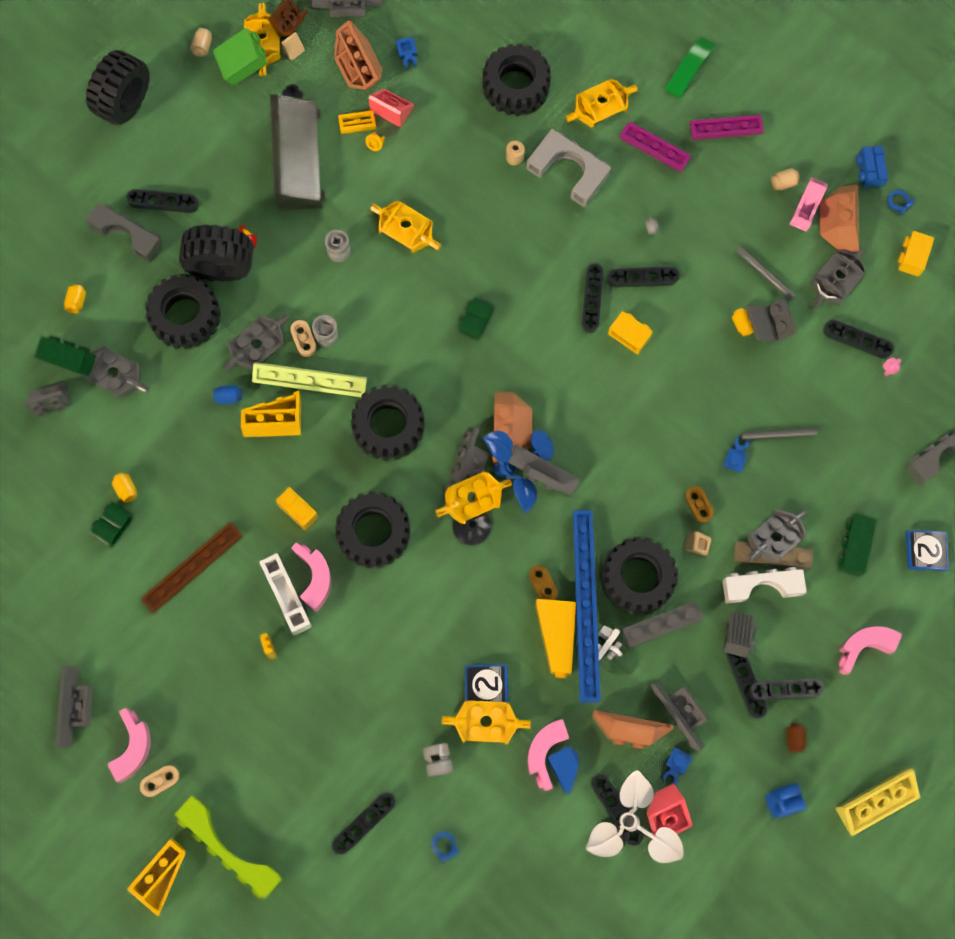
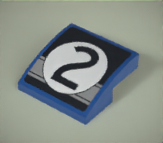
M905 531L908 569L919 571L949 570L947 532Z
M508 665L465 666L466 700L509 702Z

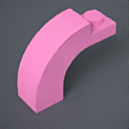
M811 177L790 225L807 232L828 184Z
M296 542L291 548L293 553L307 563L313 573L311 584L300 598L317 613L327 600L331 589L330 570L323 555L317 549L310 554L312 551L306 545L302 544L300 546Z
M877 626L868 627L848 637L838 650L845 654L841 656L838 662L840 666L838 672L844 675L849 674L859 652L863 648L873 647L887 654L894 653L902 634L890 628Z
M128 708L119 711L129 731V746L122 756L108 763L118 783L129 779L141 769L148 757L151 744L147 724L143 721L137 724L139 721L137 714L134 710L131 711Z
M563 719L544 727L536 735L529 748L527 758L529 775L538 773V776L535 777L539 789L543 788L544 792L553 789L545 767L546 753L553 745L569 739Z

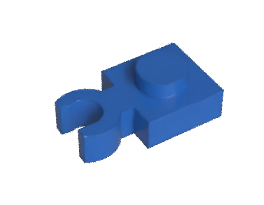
M413 37L396 40L399 58L404 59V68L408 69L407 63L412 62L414 67H417V59L414 57L417 56Z
M737 437L733 442L735 449L729 448L723 467L741 473L748 455L743 453V451L749 446V441H746L744 446H740L738 444L739 437Z
M674 747L665 764L670 769L663 774L662 780L665 781L667 776L670 775L673 777L672 784L676 785L678 782L677 774H685L692 756Z

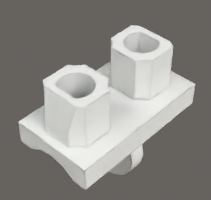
M603 626L598 633V636L606 641L603 647L598 644L599 661L607 650L609 654L606 658L612 660L614 656L619 658L622 656V653L619 651L622 644L617 641L612 646V643L620 633L618 629L612 630L607 626Z

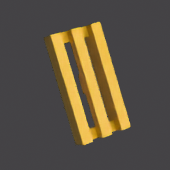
M374 110L338 115L341 134L376 129ZM371 117V118H369V119H362V120L359 119V118ZM356 119V120H353V121L343 122V121H345V120Z
M267 633L260 635L259 637L269 659L276 658L277 654L274 651L275 648L271 637Z

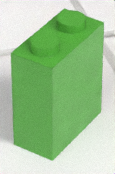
M245 28L213 50L224 80L234 86L268 64L265 57L266 52L261 47L260 37L255 31Z

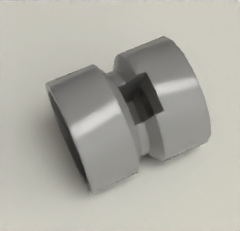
M332 230L326 235L325 246L329 258L335 262H343L348 259L351 254V248L347 234L341 230Z
M328 315L318 316L312 325L316 342L323 347L334 345L339 335L336 321Z
M448 743L423 748L424 759L428 761L426 765L428 777L454 772L452 761L448 759L450 755ZM440 756L441 760L435 761V757Z

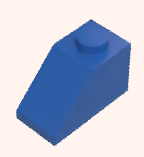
M569 746L547 758L565 795L572 790L579 765L577 760L580 759L576 750H571Z

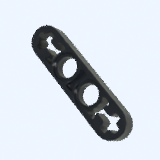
M132 189L126 196L129 205L133 208L194 213L199 208L198 200L192 194ZM135 196H138L139 199H136V201L133 202L132 199H134ZM151 197L159 198L155 204H150L149 199ZM171 198L177 200L173 206L167 204V201ZM190 201H193V204H191V206L188 207L187 204Z
M597 263L590 264L586 272L582 329L589 334L597 331L600 319L603 268ZM593 269L597 270L596 280H592ZM590 286H596L598 288V292L592 294L589 292L588 288ZM594 303L597 309L590 311L587 308V304ZM589 316H593L592 324L595 325H593L592 328H590L587 324L589 322Z
M674 267L612 269L608 274L607 281L610 286L615 288L672 286L677 283L680 274ZM649 273H654L657 275L658 279L655 281H651L648 279L647 275ZM669 273H672V276H674L673 280L668 277ZM637 274L639 280L631 281L629 275ZM614 275H617V278H619L618 281H615V279L613 278Z
M829 320L823 327V333L826 337L876 357L887 359L894 352L892 342L840 321ZM831 326H834V332H830ZM852 332L854 339L848 340L845 337V333ZM863 339H869L872 342V346H864ZM883 346H886V347H887V348H886V350H887L886 353L883 352V349H882Z
M726 653L749 715L754 719L764 717L767 713L765 701H755L757 707H762L760 715H758L757 712H753L755 708L754 702L749 703L748 700L752 699L745 693L747 685L757 682L748 657L738 656L739 661L743 659L744 663L735 666L734 663L738 662L736 656ZM739 667H745L748 670L747 677L743 678L738 675ZM756 688L755 693L759 695L761 694V690H758Z
M818 679L763 681L751 684L747 693L753 701L815 698L823 693L824 685ZM792 684H796L799 687L798 695L791 692ZM773 685H777L781 689L779 696L773 694ZM812 685H813L814 687H817V691H814V690H806V691H805V687H810V686H812ZM754 689H766V692H763L758 695L757 693H754Z
M598 774L592 778L591 787L619 831L621 824L617 822V816L619 813H627L629 810L621 803L620 796L610 780L605 775ZM597 778L605 780L603 786L606 790L608 788L611 789V792L606 793L603 797L600 795V793H603L602 788H596L595 786ZM609 795H613L617 799V804L614 807H609L606 804V798ZM638 829L632 831L633 833L637 832L639 835L636 837L637 842L629 840L631 835L628 830L622 833L623 839L630 846H637L643 840V833Z
M383 793L333 840V851L339 855L349 852L393 810L396 804L394 796L390 793ZM383 797H391L390 803L392 805L382 808L381 810L385 813L381 815L374 805L377 803L378 806H381L383 804L381 800ZM371 810L375 811L378 816L377 820L372 823L366 820V814ZM352 826H361L362 834L359 837H354L351 834ZM347 832L354 842L351 844L348 841L345 844L346 849L344 851L342 849L337 850L338 844L336 842L338 840L344 841L347 837L343 835Z

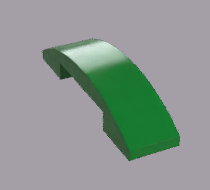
M701 36L675 71L665 91L680 99L702 64L716 48V44Z

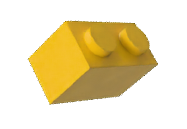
M913 231L910 236H906L902 245L905 247L904 251L900 253L897 260L900 263L898 270L919 277L925 270L934 237Z
M624 311L620 313L608 331V335L637 355L653 334L648 325L641 324L632 314L625 313Z
M290 487L275 500L277 505L304 531L319 518L317 512Z

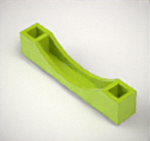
M191 795L174 814L178 817L176 822L184 829L188 827L193 831L191 836L199 843L203 841L208 846L206 850L214 857L218 855L222 859L221 864L229 871L233 869L238 874L236 878L244 885L248 883L253 888L251 892L259 899L261 897L267 899L284 880L269 865L246 862L228 851L214 831L210 810L195 796Z

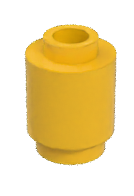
M73 284V286L68 287L64 300V309L66 311L77 314L82 310L87 293L83 286Z
M740 308L734 311V315L731 318L739 334L741 333L743 337L752 334L754 329L748 318L747 309Z
M119 473L113 477L114 480L111 484L120 500L127 503L138 496L136 493L137 489L129 474Z

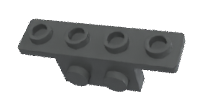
M312 0L313 8H329L330 17L335 18L365 16V6H382V0Z
M467 428L464 432L461 447L456 454L455 465L451 469L449 483L445 487V493L449 486L483 472L489 453L474 446L479 428Z
M514 445L511 451L513 455L508 463L523 470L527 474L526 478L535 483L537 481L544 483L543 487L552 492L555 489L569 495L573 494L580 482L578 477L526 449Z
M62 666L55 744L59 747H72L74 727H90L93 686H77L79 667Z
M659 681L654 682L651 685L654 696L663 702L666 713L669 716H673L676 721V727L680 732L685 733L691 748L696 749L697 752L701 751L705 745L694 729L709 719L686 686L669 696Z

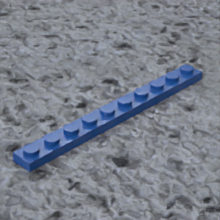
M573 510L580 703H600L592 510Z

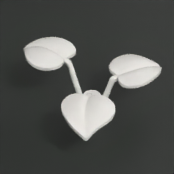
M639 771L633 772L625 780L620 790L621 803L625 807H633V809L621 816V826L618 833L617 828L611 823L603 822L598 824L591 832L586 850L600 857L615 856L623 848L624 844L619 836L622 835L624 829L628 831L638 829L653 839L649 843L648 850L650 856L655 861L670 863L683 858L682 842L673 830L661 827L654 836L639 826V818L634 813L637 807L646 808L650 805L654 798V791L651 784Z

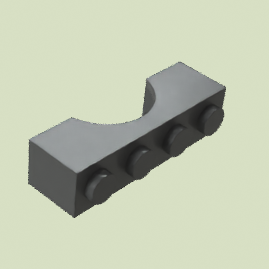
M97 203L85 219L91 229L103 236L116 231L129 234L132 237L131 248L134 254L148 263H151L162 248L160 237L152 231L149 233L139 223L136 222L134 224L130 222L127 216L122 213L120 215L115 213L114 209L109 205L105 204L103 206Z
M955 429L953 430V435L949 436L946 434L939 439L940 444L937 446L932 444L924 450V455L920 457L917 454L909 460L911 464L906 469L919 486L940 472L939 457L942 452L955 451Z
M694 601L623 628L620 633L627 650H630L668 633L696 625L703 620V616L697 602Z

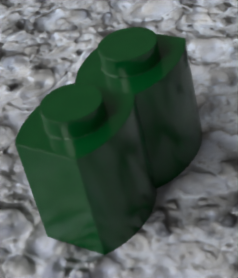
M474 296L472 301L469 300L465 307L467 312L464 316H460L457 326H459V333L479 341L495 311V305Z
M112 501L110 504L105 505L102 510V516L91 524L90 534L112 549L123 532L129 527L134 516L131 512Z

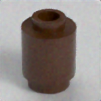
M790 723V727H786V747H788V752H805L807 747V728H804L801 723Z

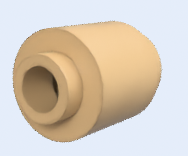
M199 28L194 34L190 50L195 56L202 57L208 53L212 34L207 29Z
M512 141L507 145L506 160L513 166L519 165L524 159L525 148L521 142Z
M793 168L775 173L771 177L773 188L780 191L798 185L800 180L798 171Z

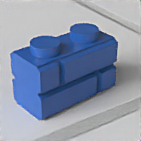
M883 146L861 148L856 155V164L860 166L859 181L862 182L864 188L883 187L888 181Z

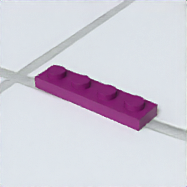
M761 115L693 120L689 124L692 140L762 135L764 132Z
M630 121L619 137L621 140L681 173L691 158V155Z

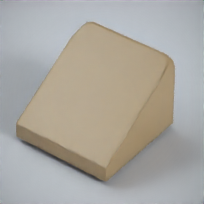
M296 32L282 41L283 52L290 60L295 59L305 51Z
M689 532L684 550L707 556L712 538L699 532Z

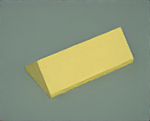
M912 768L901 770L835 807L851 836L920 798L914 770Z

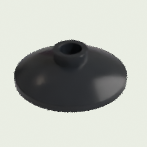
M486 513L465 521V524L459 523L455 519L453 520V533L457 540L465 545H479L490 534L491 522ZM474 522L476 526L470 528L468 524Z

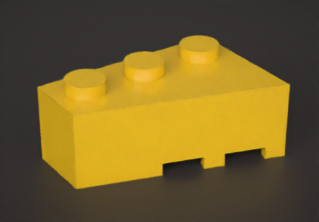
M294 392L293 395L284 398L278 397L275 401L266 404L263 402L242 409L241 430L243 436L301 435L300 392Z
M172 837L127 888L132 895L158 917L187 851Z

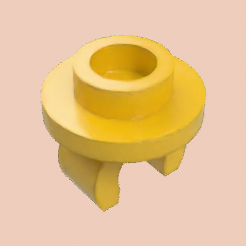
M376 132L369 134L366 137L367 147L372 151H379L383 147L385 136L380 138L376 135Z

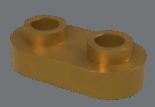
M698 486L690 487L685 493V501L695 520L699 523L709 522L714 515V510L705 492ZM695 494L697 496V500H693L691 498V495ZM700 511H704L706 516L702 517Z
M541 565L532 567L529 572V580L539 599L555 600L558 594L557 587L547 569ZM536 572H541V573H542V577H541V578L536 577V576H535V573H536ZM550 589L552 593L550 595H546L544 593V590Z

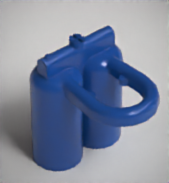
M797 782L771 790L769 794L764 795L768 804L766 807L770 809L772 818H783L807 809Z

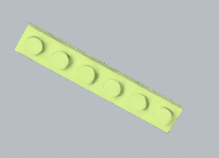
M255 362L253 365L252 382L362 397L361 395L366 391L367 377Z

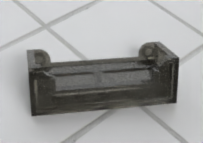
M278 94L270 95L274 195L278 211L321 209L322 202L325 201V191H321L317 131L318 119H321L320 108L316 107V101Z

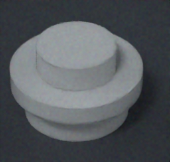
M649 217V220H645L649 235H656V231L659 230L657 220Z

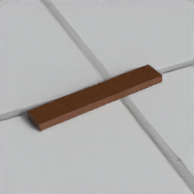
M230 521L141 598V601L155 614L244 537L243 534Z

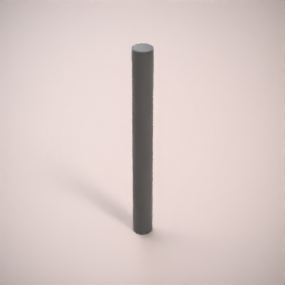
M742 247L737 249V254L789 300L794 298L795 294Z
M817 428L741 432V440L817 435Z

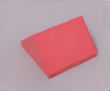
M382 89L369 96L370 110H374V114L399 127L403 125L415 105L386 89Z

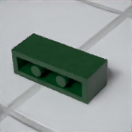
M50 335L49 338L40 337L34 358L90 377L97 356L90 353V348L81 345L76 348V343L64 340V343L60 342L61 338Z
M854 513L850 518L846 519V536L844 535L841 540L842 554L838 555L836 563L839 565V572L857 577H862L866 574L877 523L876 518Z

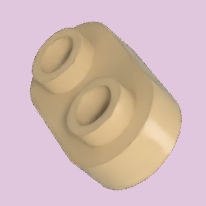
M297 320L290 328L297 350L304 357L312 356L316 351V343L309 325L303 320ZM300 329L304 330L302 334L297 333V331ZM310 346V349L304 350V347Z
M164 766L145 777L140 783L141 793L147 797H155L176 785L180 779L178 769L173 766ZM171 772L173 774V778L171 780H168L166 776L168 773ZM150 783L155 784V788L152 791L148 788Z

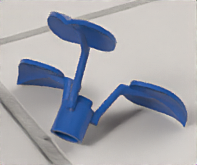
M494 431L487 434L482 439L487 443L492 455L498 461L493 468L494 474L498 478H515L513 481L515 496L524 513L529 512L537 500V490L534 483L528 478L523 479L520 475H512L516 471V466L508 463L513 455L511 452L513 449L511 438L503 431ZM534 431L530 437L531 446L535 450L532 453L549 461L554 454L553 442L544 431Z

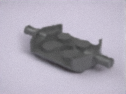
M864 248L861 252L850 253L846 250H837L811 281L817 294V298L811 303L812 307L815 305L814 308L817 309L823 301L839 305L866 274L865 266L860 260V257L866 252ZM841 271L845 278H838L836 272Z
M284 313L280 318L274 320L258 315V319L231 342L230 340L227 341L231 358L222 365L224 370L228 372L234 365L253 370L255 362H264L285 344L281 329L282 325L290 319L289 316ZM254 341H261L262 345L260 348L255 349L252 347V343Z
M102 345L90 352L97 356L90 377L83 375L85 379L120 398L128 396L134 390L137 391V389L145 394L148 393L150 387L140 381L141 366L139 363L136 364L108 349L106 345ZM111 370H118L119 373L116 377H109Z
M776 509L772 517L753 533L752 531L749 532L748 541L753 551L746 556L747 560L753 562L757 557H762L768 562H778L805 538L807 532L801 519L807 516V511L801 509L797 514H792ZM771 537H778L780 541H774Z

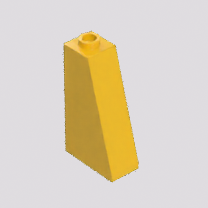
M537 599L535 607L550 674H555L556 678H567V675L572 673L576 602Z

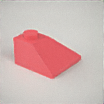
M675 784L655 793L646 813L654 836L661 827L669 828L676 834L693 827L685 799Z

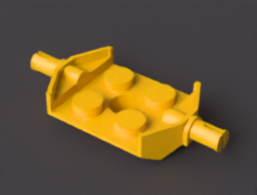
M260 3L258 4L259 12L249 15L244 20V29L248 28L251 31H255L258 35L261 33L266 34V37L259 41L261 47L266 52L265 57L268 64L259 69V75L266 76V66L281 59L280 37L268 21L271 14H266V4L262 3L261 5Z
M610 79L576 95V109L573 113L565 116L566 121L569 123L575 119H580L593 128L595 123L623 110L626 113L628 109V96L638 91L637 86L633 84L626 88L618 81ZM603 97L607 102L600 103L597 99Z
M400 201L393 202L386 208L383 207V209L375 203L371 206L370 210L380 216L379 233L383 232L411 249V253L426 246H431L437 251L441 248L442 244L433 240V221ZM408 221L411 225L408 228H404L401 226V223Z
M481 472L449 486L445 493L446 504H444V507L435 510L436 515L441 517L445 514H450L456 521L465 524V521L491 509L500 508L502 489L511 486V480L505 479L498 482L489 472ZM470 492L474 494L472 502H469L467 498Z
M465 700L454 717L442 716V725L456 726L463 742L485 741L505 742V744H508L516 729H530L531 722L530 720H518L509 702ZM483 716H489L492 722L490 725L484 726L481 724L480 719Z

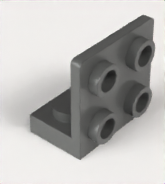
M779 299L768 307L752 305L746 307L748 318L752 323L754 335L758 341L782 342L797 333L786 299Z
M65 382L27 393L29 400L24 401V405L34 416H45L48 412L54 410L62 411L67 406L72 405Z

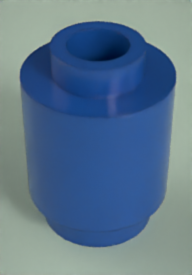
M238 385L214 388L215 403H220V405L239 404V400L243 398L242 389L238 388Z

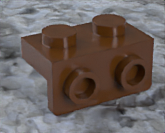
M282 0L270 15L268 21L279 37L290 36L296 32V28L304 21V17L308 12L306 9L299 11L292 0Z

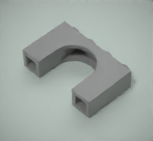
M551 129L527 160L526 169L537 177L542 178L549 167L557 160L571 159L581 166L584 175L572 189L570 198L586 208L610 176L611 167L607 162L597 159L590 151L582 149L576 142L565 138L561 132Z

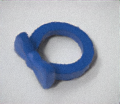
M901 190L891 192L887 198L888 206L895 211H900V215L915 202L914 199L910 201L907 193ZM894 195L903 196L906 206H896L892 202V197Z
M440 832L432 839V849L440 857L441 863L459 854V850L456 849L455 838L452 834ZM441 837H447L452 842L451 852L448 854H444L436 848V842Z

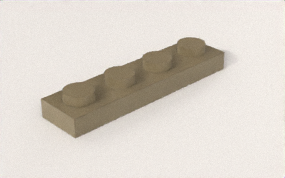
M736 541L734 544L733 562L812 569L813 549L794 547L778 562H768L762 557H757L753 562H749L746 556L753 551L749 543Z

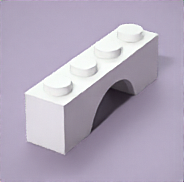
M274 554L259 561L293 635L295 636L312 628L279 555Z
M790 567L782 572H777V569H770L762 574H758V571H751L743 576H739V573L728 574L722 581L725 603L745 602L749 599L752 588L763 584L776 588L783 598L803 596L807 593L803 569L797 570L796 567Z

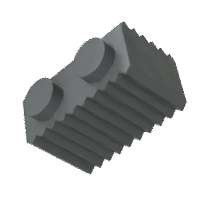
M731 611L726 622L723 652L746 658L749 652H753L755 640H752V636L755 635L757 625L753 624V616Z

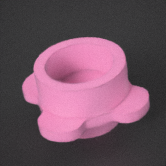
M894 357L888 359L883 364V368L886 371L884 375L888 376L890 373L892 375L900 370L902 360H896Z

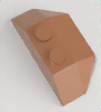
M349 20L336 31L337 38L334 58L348 87L368 90L380 80L382 67L367 38Z
M858 184L838 187L820 202V235L837 250H846L848 252L860 251Z
M495 392L494 431L507 433L513 442V447L518 445L528 450L531 447L532 408L513 392ZM493 456V465H495L498 461Z
M597 710L592 712V717L607 739L613 740V744L624 746L625 743L633 744L632 747L636 749H644L670 732L674 726Z

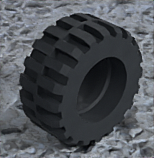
M519 43L516 46L507 44V47L504 48L502 46L497 49V52L493 51L483 68L482 88L488 103L492 107L496 106L497 111H504L505 115L509 116L511 114L521 116L522 113L528 115L531 114V110H538L540 105H543L550 90L551 69L550 65L547 64V59L544 56L541 57L542 53L540 51H534L533 47L529 45L525 47ZM520 71L527 74L533 82L525 88L513 89L506 86L500 78L508 72Z
M115 50L105 55L102 61L96 65L95 71L93 70L92 77L88 82V89H86V103L92 114L113 125H122L128 122L141 107V103L146 97V91L149 88L150 72L143 61L124 51Z
M203 224L202 226L190 227L182 234L179 263L185 272L200 279L220 282L241 280L250 273L253 243L245 233L239 232L234 228L231 229L228 226Z
M175 274L170 276L171 279H162L159 286L156 284L152 288L154 292L148 294L147 299L149 302L145 303L146 319L156 337L167 346L172 344L175 349H180L183 346L185 350L191 349L190 346L192 345L199 347L201 346L200 342L210 340L209 335H214L217 331L215 326H219V316L221 315L219 303L212 288L208 287L204 280L199 281L198 277L194 275L189 278L187 274H181V277H177ZM190 299L200 304L198 315L189 323L177 325L170 323L166 318L169 308L177 301Z
M387 384L381 385L382 388L377 389L375 386L370 388L371 392L369 394L365 391L361 395L362 399H357L355 409H352L351 426L353 435L358 446L362 447L363 452L367 455L372 454V457L375 459L382 457L383 461H389V458L393 457L395 460H398L403 454L405 457L408 456L411 449L415 450L418 447V442L423 438L425 424L422 406L420 402H417L414 394L410 395L409 390L405 388L399 390L398 385H392V388H387ZM387 408L400 411L406 418L404 430L393 437L378 436L370 427V420L376 412Z
M369 491L367 495H363L362 492L357 494L358 497L356 499L350 498L348 504L342 506L340 509L341 513L336 518L335 532L341 551L346 555V558L354 561L360 567L364 565L366 568L372 569L374 566L383 568L385 564H393L396 558L399 559L402 556V552L407 549L408 541L410 540L409 517L407 512L404 511L403 505L397 503L396 498L392 496L387 497L386 493L383 492L375 494L374 491ZM379 514L389 520L392 530L389 539L385 543L370 547L361 544L357 540L355 526L366 515Z
M634 537L633 540L629 538L623 540L621 544L618 543L610 551L601 571L603 581L601 584L602 588L606 590L605 595L608 599H612V604L615 607L620 606L622 611L626 613L631 611L632 614L638 615L639 613L648 614L653 610L656 611L668 601L677 586L678 568H675V558L670 557L669 554L671 552L668 548L664 550L661 547L662 543L658 541L656 543L651 542L652 538L646 537L643 540L641 537ZM632 559H642L650 563L657 573L655 587L646 593H637L630 590L621 578V571L626 562Z

